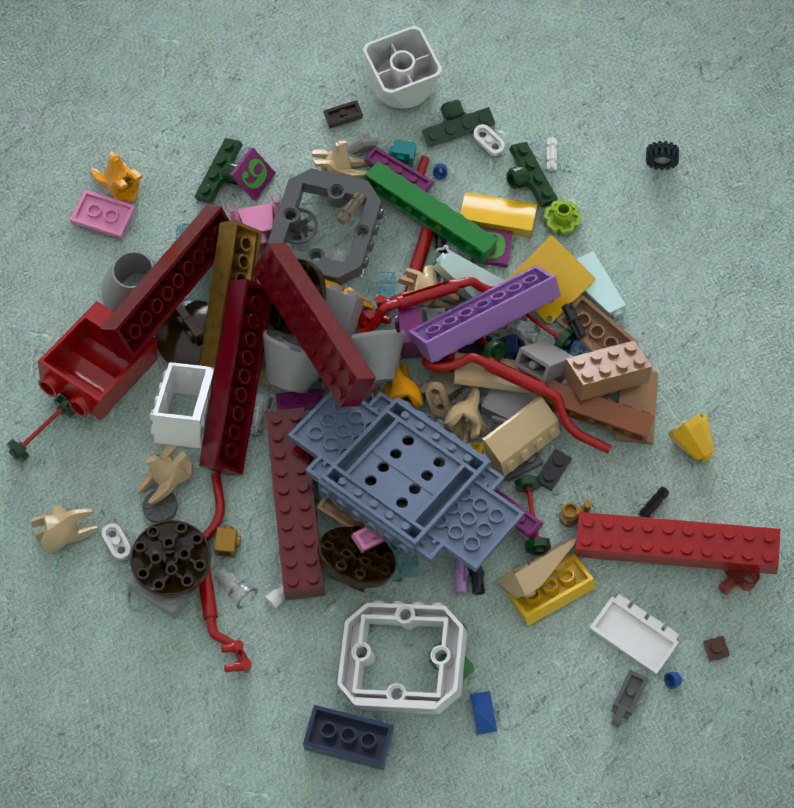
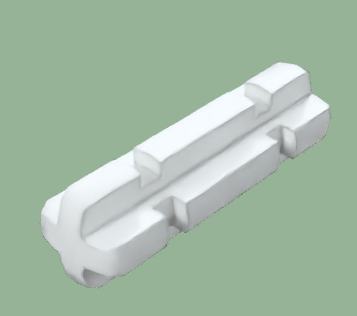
M551 137L547 139L546 144L548 146L546 148V161H548L546 162V169L549 172L556 171L557 163H555L557 162V148H555L557 147V139Z

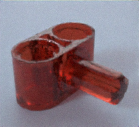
M724 570L728 578L718 588L725 595L737 585L744 591H751L757 585L760 574L739 570ZM745 577H750L753 582H748Z

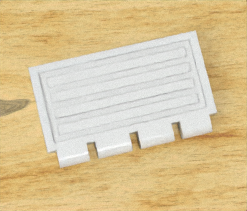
M620 593L616 598L611 597L589 627V630L656 676L679 644L677 638L680 634L670 627L662 631L664 623L652 615L646 620L645 616L648 612L636 604L628 608L631 601Z

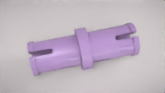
M455 558V571H453V577H455L454 593L456 595L467 594L469 572L467 571V566Z

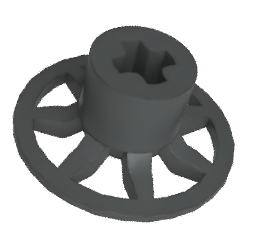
M298 209L299 213L304 212L310 216L301 220V225L297 230L291 231L288 239L289 243H306L315 236L318 222L315 215L307 209ZM312 219L314 221V228L307 226V223Z

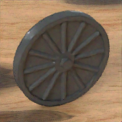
M157 490L150 492L145 497L142 510L147 519L158 523L169 520L175 515L178 503L172 492L154 505H150L148 501Z

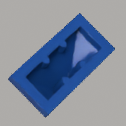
M490 691L470 694L477 735L497 732Z

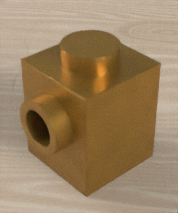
M232 526L217 527L214 546L216 556L236 558L237 548L241 546V536L238 535L237 529Z

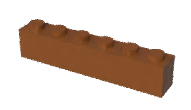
M555 379L545 382V386L561 394L566 412L570 418L646 444L654 424V416L649 412L638 411L630 405H621L615 403L610 398L598 396L580 401L570 385L566 386ZM541 394V397L550 409L556 412L554 401Z

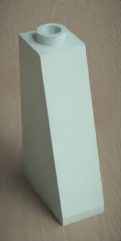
M452 251L446 254L442 253L435 260L437 264L433 267L446 281L474 277L492 287L505 282L503 279ZM472 286L458 289V293L466 301L482 293Z
M594 251L577 258L595 277V281L583 295L611 319L616 320L622 317L626 305Z

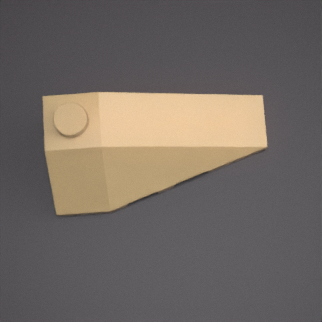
M575 538L551 548L543 554L544 556L540 555L527 561L528 565L525 564L507 572L496 579L497 583L515 598L524 596L526 599L536 594L534 590L542 586L576 543Z

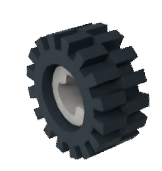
M652 142L646 148V164L650 168L654 167L656 170L658 168L660 170L666 168V170H669L670 167L673 169L679 163V147L676 144L673 145V142Z

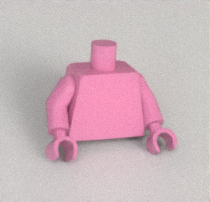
M280 193L278 201L273 199V194L271 195L274 206L272 203L238 209V213H236L238 206L235 201H233L235 205L233 210L229 209L228 203L226 204V209L231 212V221L236 220L262 231L260 248H265L268 243L267 239L270 237L280 207V201L282 200Z

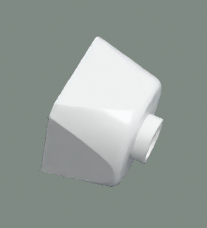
M411 26L368 42L363 48L369 80L376 97L381 102L390 107L406 109L423 103L431 95L442 67L420 27Z

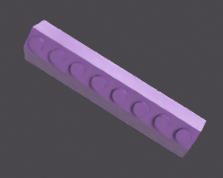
M534 266L409 330V335L424 358L431 363L440 361L442 357L457 352L458 349L474 343L475 340L481 337L488 336L492 331L503 328L508 323L518 320L523 315L536 311L544 304L551 303L554 299L560 297L556 276L538 266Z

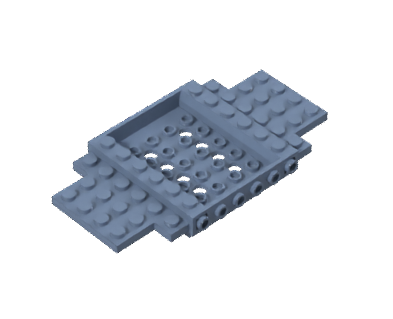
M380 391L369 404L362 401L360 406L340 407L332 393L329 392L288 434L289 440L316 458L305 469V472L318 482L320 495L325 499L329 498L339 509H344L350 513L354 520L361 521L368 530L376 532L386 543L393 544L401 554L408 555L411 558L417 553L431 563L444 549L476 572L525 515V512L495 492L504 482L505 477L491 468V460L485 454H480L472 445L464 443L456 434L448 432L440 423L432 421L424 412L416 410L408 401H403L399 397L393 400ZM410 437L414 440V443L412 445H405L402 442L403 439ZM392 451H399L402 455L400 458L394 459L390 456V453ZM436 459H442L445 465L443 467H436L433 462ZM386 464L389 466V470L381 472L378 470V466ZM425 472H429L432 474L433 478L429 481H426L421 477V475ZM373 477L377 482L375 485L369 486L365 483V480ZM411 486H418L420 492L412 494L409 492V488ZM404 499L408 502V505L405 508H400L396 505V502Z

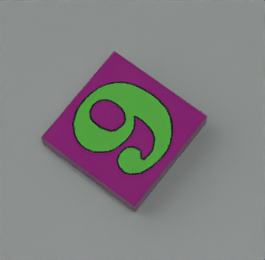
M250 148L231 172L230 176L252 200H256L276 172L254 148Z
M482 228L498 239L495 250L483 264L508 267L513 232ZM471 257L472 263L482 264L473 257Z

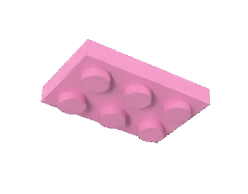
M84 190L70 221L72 224L122 239L136 207L114 198Z

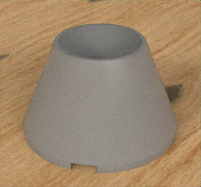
M129 251L120 255L103 279L102 298L105 306L115 311L136 287L123 285L124 280L136 273L147 274L159 259L139 251Z
M268 329L263 332L267 381L285 390L307 393L321 376L295 336L278 330Z
M396 330L371 331L352 334V337H349L376 377L372 385L390 382L395 379L405 339L404 330H400L401 333H397Z

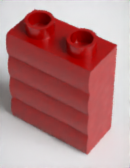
M98 301L38 360L40 377L38 384L51 397L61 394L69 399V406L79 416L86 417L90 413L101 420L124 397L128 390L138 382L142 375L152 367L158 358L157 339L154 337L149 340L134 359L118 358L99 330L114 311Z

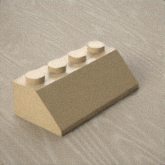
M538 396L482 439L486 456L491 460V468L505 477L560 435L561 430L558 418L545 400Z

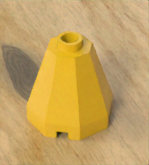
M705 413L695 416L681 424L678 429L675 428L668 433L670 439L696 462L701 460L704 463L713 457L711 454L715 452L709 421Z

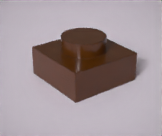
M724 636L703 642L709 662L729 657L730 654Z

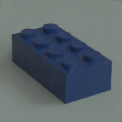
M314 705L303 747L307 751L384 770L394 734V725Z

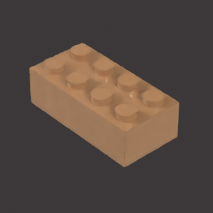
M630 341L566 358L563 376L578 399L582 401L649 383L652 365L636 342Z

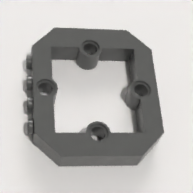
M310 168L289 179L268 243L287 244L291 231H295L300 227L301 219L298 209L304 192L328 197L329 204L335 208L344 206L346 202L354 199L355 193L360 192L365 196V200L361 204L364 206L359 224L353 229L354 241L347 263L326 258L324 250L319 247H313L307 253L291 250L296 259H304L314 263L321 270L324 279L336 282L339 285L360 276L363 269L368 266L369 257L367 256L373 250L374 241L372 240L374 235L377 236L379 225L377 224L379 219L382 220L384 214L381 200L369 181ZM314 258H320L319 261H313Z

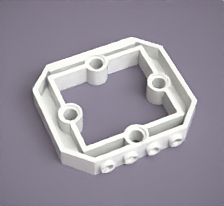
M383 601L366 603L345 621L337 685L359 711L439 715L461 696L467 631L442 603H432V605H424L421 602L405 604L400 601H394L393 604H386ZM406 614H411L408 620H403ZM370 624L400 625L407 630L413 629L416 626L443 627L442 644L434 647L430 654L432 662L439 669L437 693L408 692L399 683L390 685L387 691L362 689L364 668L372 665L375 661V653L367 644ZM367 651L365 657L359 658L361 652ZM441 655H447L444 661H438ZM398 692H402V697L395 700V695Z

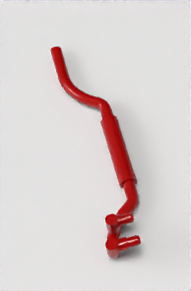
M421 156L417 171L425 175L429 157ZM426 226L421 228L409 266L410 269L420 271L421 273L434 232ZM408 286L405 287L403 292H407ZM401 293L389 299L383 295H377L375 298L377 308L375 311L369 310L366 312L367 322L369 323L372 320L377 309L383 303L395 300L396 296H400ZM384 316L381 323L391 324L392 319Z
M465 277L459 280L451 279L396 296L395 300L383 303L369 323L366 320L364 310L361 309L358 320L361 330L355 334L374 331L388 311L398 308L400 310L457 293L458 289L472 286L482 293L493 287L482 283L477 278Z
M456 352L446 355L442 362L431 363L426 358H422V365L425 368L439 372L455 370L472 362L476 363L493 375L538 396L542 394L552 399L563 427L577 440L607 454L612 445L579 430L572 423L560 393L545 386L546 383L491 357L487 359L475 353H468L454 360Z

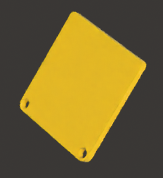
M549 236L508 278L509 280L534 266H538L556 276L561 296L536 310L548 324H553L564 313L561 309L563 305L570 302L574 303L595 281V277L553 236ZM549 317H552L551 322H548Z

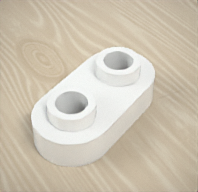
M482 124L474 129V140L488 154L499 156L503 153L504 141L490 127ZM496 146L498 147V149L494 150L492 149V147Z
M114 523L106 525L102 530V537L113 557L119 561L128 559L132 549L121 528ZM116 533V536L111 538L110 534ZM120 549H125L123 554L118 553Z

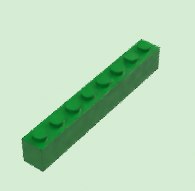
M378 161L365 174L364 180L369 181L377 195L483 264L495 250L498 239L494 235L486 232L476 223H472L462 214L451 209L447 204L434 198L433 195L426 193L416 184L406 180L387 165H383Z

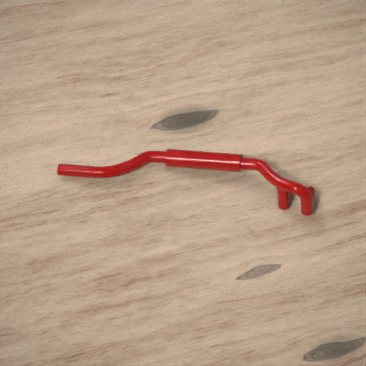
M220 473L211 474L216 510L211 524L203 532L207 541L217 532V527H220L225 515V499ZM210 566L206 578L199 585L203 619L206 620L209 636L223 644L221 646L222 653L232 652L239 661L224 665L226 673L234 671L249 673L252 668V662L243 650V642L240 640L234 641L217 629L216 619L218 618Z

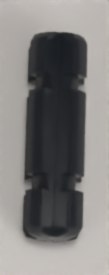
M663 486L660 487L657 493L645 504V507L639 511V516L649 518L663 502V499L665 500L669 495V491Z

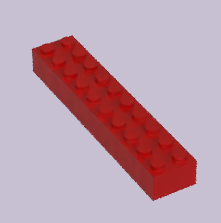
M579 512L576 557L777 575L781 529Z

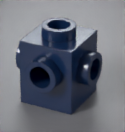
M517 334L498 338L507 345V352L503 359L516 360L520 347L525 346V342Z

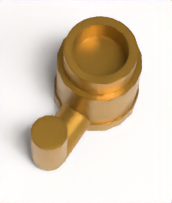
M587 500L580 508L574 503H566L561 508L560 522L566 527L575 526L579 520V512L588 513L591 510L592 503Z

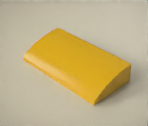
M465 192L460 214L472 223H476L480 228L513 232L512 235L531 238L537 204Z
M572 553L561 560L542 586L534 590L536 594L526 599L524 596L515 598L507 590L506 594L527 626H530L592 591L596 586L592 575L576 555Z

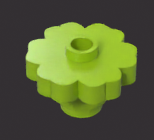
M564 200L553 201L551 207L545 209L544 221L547 223L546 228L553 234L560 233L562 236L573 234L574 229L579 228L582 217L578 213V206L574 205L571 201L567 203Z

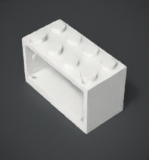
M169 362L167 370L163 372V383L159 384V396L155 397V409H152L150 414V420L153 421L151 435H154L155 443L201 448L215 367ZM174 393L198 396L193 417L168 414Z

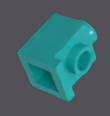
M394 140V145L389 148V155L404 164H409V167H413L416 143Z

